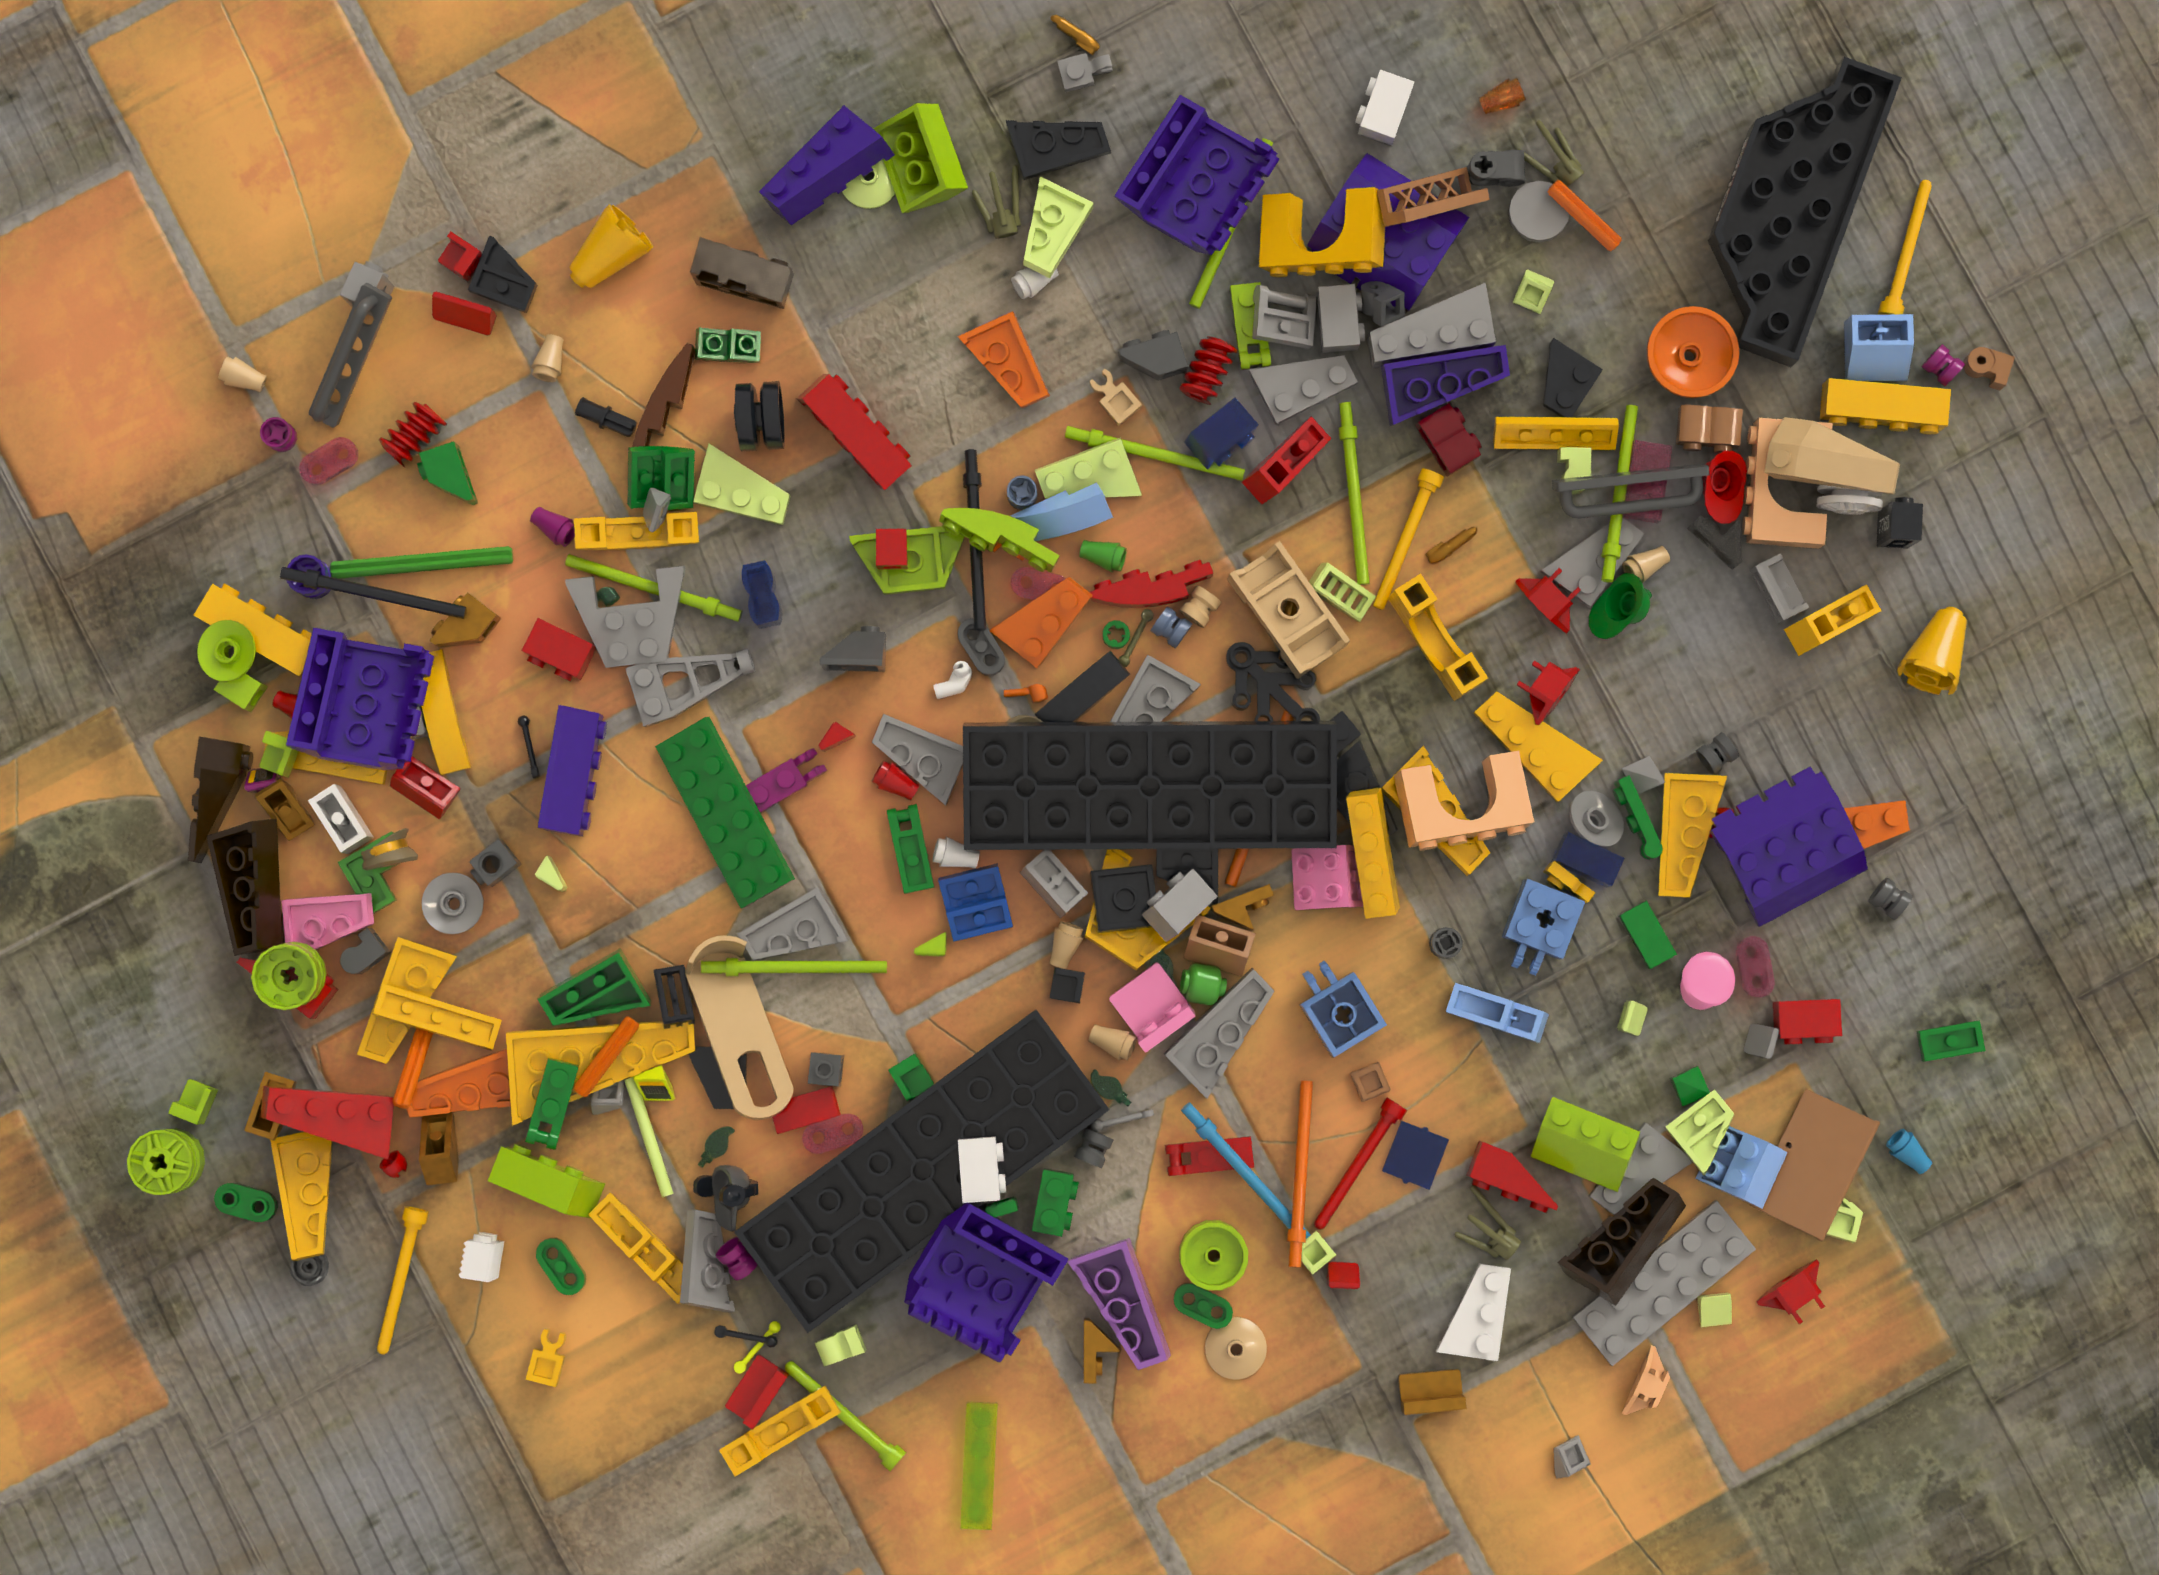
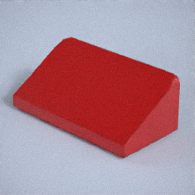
M437 291L433 292L432 316L435 320L487 336L491 334L497 317L492 308Z
M413 756L411 762L404 763L403 769L396 770L390 782L391 788L438 819H441L461 789Z

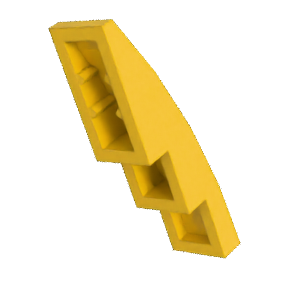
M609 1193L588 1215L630 1259H633L653 1281L657 1282L677 1304L681 1305L683 1262L612 1193Z

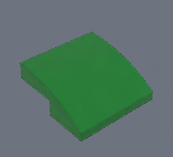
M668 446L628 447V506L631 509L644 508L649 489L655 488L671 495L668 510L693 508L695 451L690 448Z

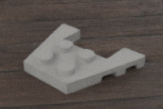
M685 565L656 569L660 601L599 608L594 576L565 580L567 589L606 668L667 661L675 627L677 607L681 596L683 577L686 570Z

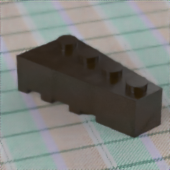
M277 819L251 821L207 835L234 956L262 952L272 946L282 944Z
M1652 1178L1623 1204L1624 1207L1613 1217L1609 1216L1602 1222V1227L1589 1238L1585 1237L1578 1244V1248L1568 1257L1565 1255L1557 1262L1568 1277L1615 1306L1686 1207L1678 1192L1655 1178Z

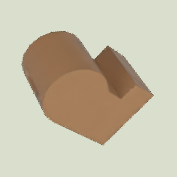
M1978 347L1965 357L1963 361L1965 366L1963 368L1966 374L1972 378L1986 377L1991 379L1989 387L2000 391L2007 384L2015 357L1985 347Z

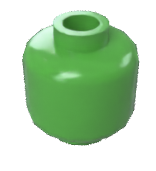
M1193 963L1188 970H1183L1180 980V992L1184 994L1188 1002L1214 1005L1219 996L1224 997L1227 979L1222 978L1218 967Z

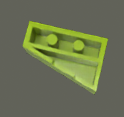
M514 1144L513 1148L501 1146L488 1182L563 1214L591 1218L588 1214L597 1206L605 1183L584 1176L583 1171L574 1167H561L557 1165V1160L548 1156L540 1155L538 1158L530 1155L532 1150L518 1144Z

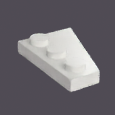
M1478 1264L1436 1352L1498 1361L1511 1268Z

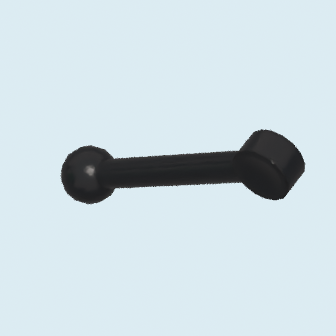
M522 715L518 718V725L523 730L531 774L534 779L540 777L528 729L530 720L527 716Z
M722 1325L717 1326L714 1330L715 1335L719 1338L730 1336L766 1343L770 1348L777 1345V1338L774 1335L763 1337L727 1330Z

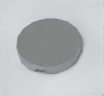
M1534 181L1527 183L1516 191L1510 201L1508 211L1510 224L1527 241L1538 243L1550 241L1562 232L1568 222L1569 213L1547 192L1552 185L1550 182Z

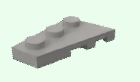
M1344 355L1249 369L1248 371L1276 425L1358 384Z
M1622 518L1619 539L1621 554L1620 559L1616 560L1615 573L1644 536L1642 531L1624 518ZM1609 524L1540 571L1549 578L1560 568L1562 572L1553 582L1569 594L1579 587L1581 591L1574 598L1588 608L1591 607L1608 584L1601 581L1604 558L1601 556L1603 544L1607 542Z
M1645 1122L1638 1130L1641 1135L1619 1191L1615 1192L1597 1184L1588 1195L1612 1215L1619 1212L1624 1207L1623 1204L1652 1178L1663 1183L1693 1163L1685 1152Z
M696 1209L687 1211L680 1303L722 1312H735L734 1302L729 1301L727 1284H730L729 1272L724 1273L723 1264L716 1258V1252L724 1243L721 1226L716 1221L714 1213Z

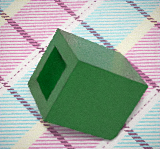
M916 1053L888 1069L907 1102L934 1085Z

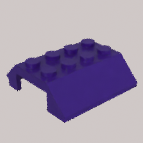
M1179 95L1114 197L1150 226L1195 252L1212 255L1215 250L1221 251L1232 234L1228 229L1230 227L1236 228L1248 209L1245 203H1252L1265 183L1261 178L1263 176L1269 177L1280 159L1276 156L1278 153L1273 150L1272 146L1258 138L1254 142L1247 140L1210 119L1205 108Z
M1367 153L1349 176L1308 242L1307 246L1311 248V252L1328 248L1340 236L1345 220L1346 189L1368 187L1383 189L1410 182L1411 180ZM1413 188L1410 199L1417 205L1420 194ZM1390 193V202L1394 212L1400 200ZM1454 209L1414 221L1386 226L1383 267L1372 268V272L1368 273L1344 269L1343 274L1335 275L1349 284H1352L1355 277H1357L1360 281L1356 288L1360 291L1362 284L1370 281H1380L1404 292V307L1410 310L1470 217ZM1395 300L1390 302L1392 306H1396Z
M313 627L286 746L327 761L379 770L403 769L404 763L411 762L415 741L411 740L410 736H417L422 712L416 709L424 705L428 682L424 681L423 678L430 677L434 655L429 654V651L425 650L422 646L404 643V648L398 649L348 640L342 632Z
M1811 766L1791 776L1795 786L1790 787L1785 779L1763 791L1767 798L1765 802L1757 794L1736 805L1740 815L1735 816L1733 811L1729 809L1711 819L1715 828L1710 832L1718 848L1725 853L1747 897L1745 902L1758 927L1868 870L1864 849L1838 796L1823 773L1815 774Z
M967 1202L944 1218L938 1225L909 1274L904 1303L909 1305L908 1314L925 1324L931 1320V1327L950 1337L956 1334L955 1340L976 1351L981 1347V1354L996 1362H1001L1006 1354L1011 1356L1019 1344L1020 1339L1013 1333V1330L1041 1283L1045 1281L1053 1286L1069 1259Z

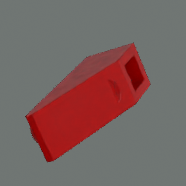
M1481 1141L1478 1142L1466 1176L1473 1178L1472 1185L1488 1191L1492 1185L1502 1189L1500 1196L1518 1202L1519 1197H1523L1531 1201L1529 1207L1547 1213L1549 1208L1557 1211L1558 1205L1512 1153Z

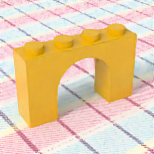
M1375 187L1346 189L1345 220L1342 232L1331 246L1316 252L1308 251L1302 239L1303 200L1291 193L1263 195L1259 267L1270 272L1272 277H1287L1288 272H1297L1298 275L1313 276L1316 275V271L1323 270L1328 274H1343L1344 269L1368 273L1372 272V268L1383 267L1385 226L1377 194L1379 189Z
M1421 573L1393 591L1388 600L1454 701L1488 679L1473 653L1464 654L1447 632L1434 606L1438 599Z

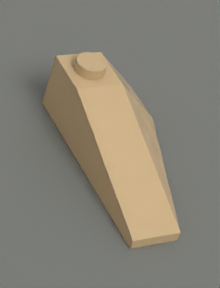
M1784 417L1770 441L1764 472L1774 479L1894 495L1900 464L1815 421Z

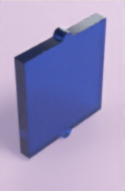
M1401 1121L1382 1171L1401 1178L1405 1184L1411 1182L1430 1190L1449 1139L1429 1132L1427 1127L1421 1129Z

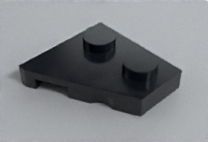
M489 236L468 290L476 295L527 313L538 285L494 237Z
M1553 338L1549 345L1550 353L1543 406L1560 417L1572 418L1603 369Z
M1156 849V875L1169 881L1178 872L1185 875L1194 869L1218 896V849ZM1218 897L1211 903L1218 904Z
M695 1047V1051L688 1055L713 1108L734 1109L712 1048ZM746 1053L738 1059V1064L747 1085Z

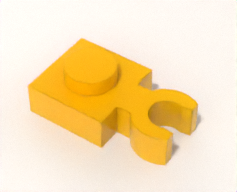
M1556 861L1550 862L1543 871L1549 876L1546 880L1553 887L1560 891L1564 887L1577 898L1585 901V903H1588L1595 894L1593 890L1581 883L1577 877Z
M546 1328L541 1334L543 1350L533 1349L525 1380L557 1387L565 1359L564 1355L557 1354V1350L565 1343L566 1334L560 1333L558 1342L552 1343L548 1339L550 1329Z

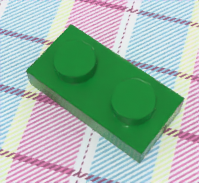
M1980 1020L1916 1031L1922 1062L1986 1051Z

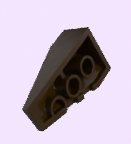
M199 736L194 778H199L200 783L196 793L192 795V806H194V811L197 812V819L194 818L190 825L188 861L202 863L207 854L209 846L206 836L218 832L246 777L247 770H250L252 767L253 753L250 752V746Z

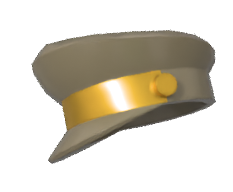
M409 829L399 830L383 839L373 848L361 852L363 859L362 869L367 871L417 860L418 854L408 847L406 841Z

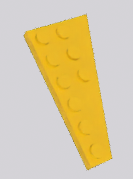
M663 1021L640 1022L638 1030L590 1094L628 1077L631 1078L650 1068L694 1052V1024L689 1025L686 1022L682 1023L683 1026L676 1027V1024L670 1025V1028L664 1029ZM620 1024L506 1032L512 1126L532 1117L548 1057L579 1065L574 1081L575 1085ZM574 1085L569 1102L582 1098V1096L574 1091Z

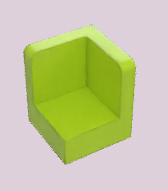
M245 674L234 681H219L213 690L244 710L252 712L268 686Z
M266 731L262 742L266 743L267 746L259 766L262 769L289 778L299 751L286 746V737Z
M189 1079L180 1100L172 1102L168 1114L196 1125L204 1124L218 1089Z

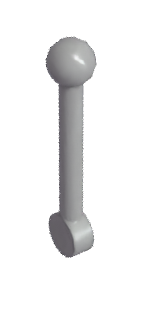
M1153 1109L1103 1122L1095 1120L1091 1123V1129L1094 1132H1100L1104 1127L1154 1116Z

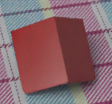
M450 231L447 235L450 243L439 257L438 262L469 282L475 273L482 253Z
M876 529L877 569H908L906 529Z

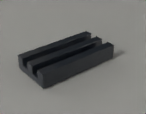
M684 965L655 969L654 977L664 1029L670 1028V1025L676 1024V1027L683 1026L682 1023L686 1022L689 1025L695 1024ZM677 973L680 976L687 1013L683 1015L680 1013L673 974ZM667 975L674 1016L672 1017L668 1016L661 976Z

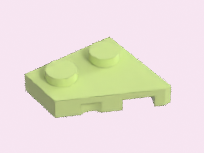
M1714 1089L1665 1126L1668 1133L1702 1175L1707 1173L1731 1124L1734 1112Z

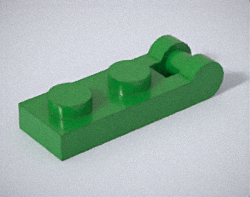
M1630 775L1615 781L1616 788L1613 789V794L1620 806L1624 805L1629 814L1626 817L1629 829L1633 834L1637 833L1641 840L1640 855L1648 860L1659 857L1663 850L1662 844Z
M917 804L908 805V809L896 811V808L887 810L904 894L935 888ZM911 821L912 829L900 830L899 823Z
M548 1057L525 1139L526 1143L534 1144L538 1142L546 1144V1148L556 1149L579 1065ZM540 1121L552 1124L550 1133L538 1130Z

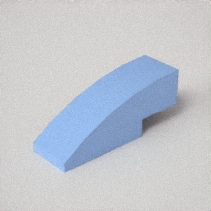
M1097 482L1070 495L1065 490L1010 515L1039 529L1035 541L1077 532L1113 518L1105 496Z
M1458 983L1454 985L1446 1009L1447 1013L1536 1043L1541 1041L1549 1016L1544 1011Z

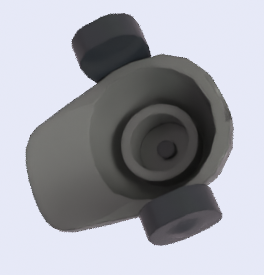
M720 1165L714 1169L712 1176L702 1175L697 1177L693 1183V1191L701 1197L714 1196L716 1221L721 1227L734 1232L736 1231L737 1211L748 1204L750 1196L758 1195V1182L749 1179L748 1174L739 1167Z

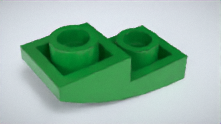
M701 327L696 329V360L760 362L761 331L733 328L730 330Z

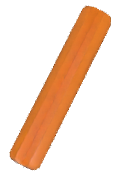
M1561 180L1555 181L1549 187L1548 194L1608 251L1614 250L1622 241L1621 237Z
M629 1016L623 1019L575 1083L574 1091L582 1097H587L638 1030L639 1023Z
M416 1028L393 1098L394 1106L402 1109L410 1107L433 1033Z

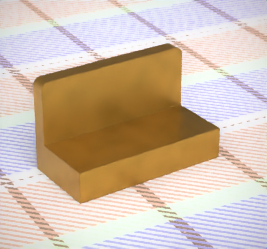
M1459 1369L1408 1373L1398 1376L1401 1410L1404 1415L1467 1409L1466 1397L1462 1392L1461 1372Z

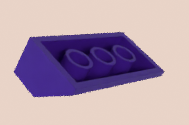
M558 705L538 828L582 837L584 830H589L591 812H587L589 800H594L597 786L596 782H592L594 770H599L602 752H598L599 739L604 740L607 729V722L603 721V715L600 713Z

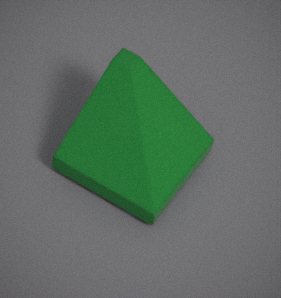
M1698 1066L1669 1078L1682 1107L1710 1093Z

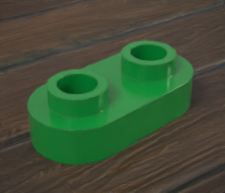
M227 1183L220 1186L214 1196L215 1205L222 1213L254 1222L270 1220L274 1217L278 1208L277 1200L270 1192L238 1183ZM227 1193H231L234 1196V1202L231 1205L225 1201ZM257 1201H261L264 1204V1210L261 1213L255 1210V1203Z
M548 1238L538 1245L536 1259L555 1288L564 1295H573L581 1291L586 1283V1274L567 1245L558 1238ZM551 1247L558 1250V1257L556 1259H551L548 1256V1250ZM568 1273H573L576 1276L574 1284L566 1282L565 1277Z
M1193 1283L1180 1285L1174 1293L1173 1300L1178 1311L1211 1328H1223L1232 1319L1233 1310L1226 1299ZM1186 1293L1194 1294L1195 1300L1192 1304H1186L1183 1301V1296ZM1218 1306L1222 1308L1223 1313L1219 1318L1211 1315L1213 1307Z

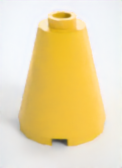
M609 204L603 210L570 264L569 268L572 271L570 277L581 288L585 285L592 288L647 254L653 248V245L644 232L639 233L635 228L636 224L623 211Z
M1946 607L1945 609H1939L1897 668L1900 677L1902 673L1908 677L1907 683L1909 685L1936 695H1940L1941 690H1949L1948 695L1953 694L1957 690L1967 619L1963 616V612L1955 607Z

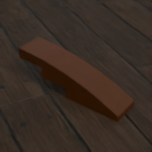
M686 343L669 365L652 393L639 422L632 447L649 446L652 433L664 436L670 407L683 408L695 356V348L692 344Z

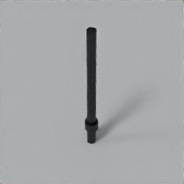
M969 449L965 450L966 473L963 474V487L967 488L968 508L980 509L979 488L982 486L981 473H978L977 450ZM970 544L974 630L983 631L986 630L982 551Z
M282 567L280 579L302 583L304 587L315 590L321 587L464 619L466 613L465 606L321 575L320 571L307 569L305 572Z

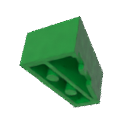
M621 948L544 991L537 999L553 1026L589 1019L599 1015L618 1013L633 1008L647 1007L651 1004L650 997Z

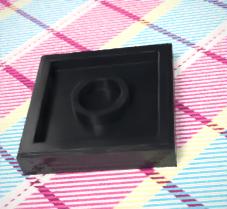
M1152 864L1090 872L1098 933L1152 927L1141 915L1150 907L1146 902L1156 894Z

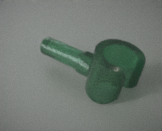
M603 587L597 592V601H602L606 607L611 606L620 599V596L612 587Z

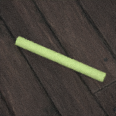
M633 1077L625 1079L624 1082L661 1197L674 1194L643 1097Z

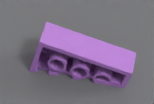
M1130 1238L1075 1256L1067 1261L1082 1281V1285L1088 1294L1091 1295L1099 1307L1104 1319L1108 1321L1114 1330L1116 1337L1138 1370L1170 1358L1171 1353Z

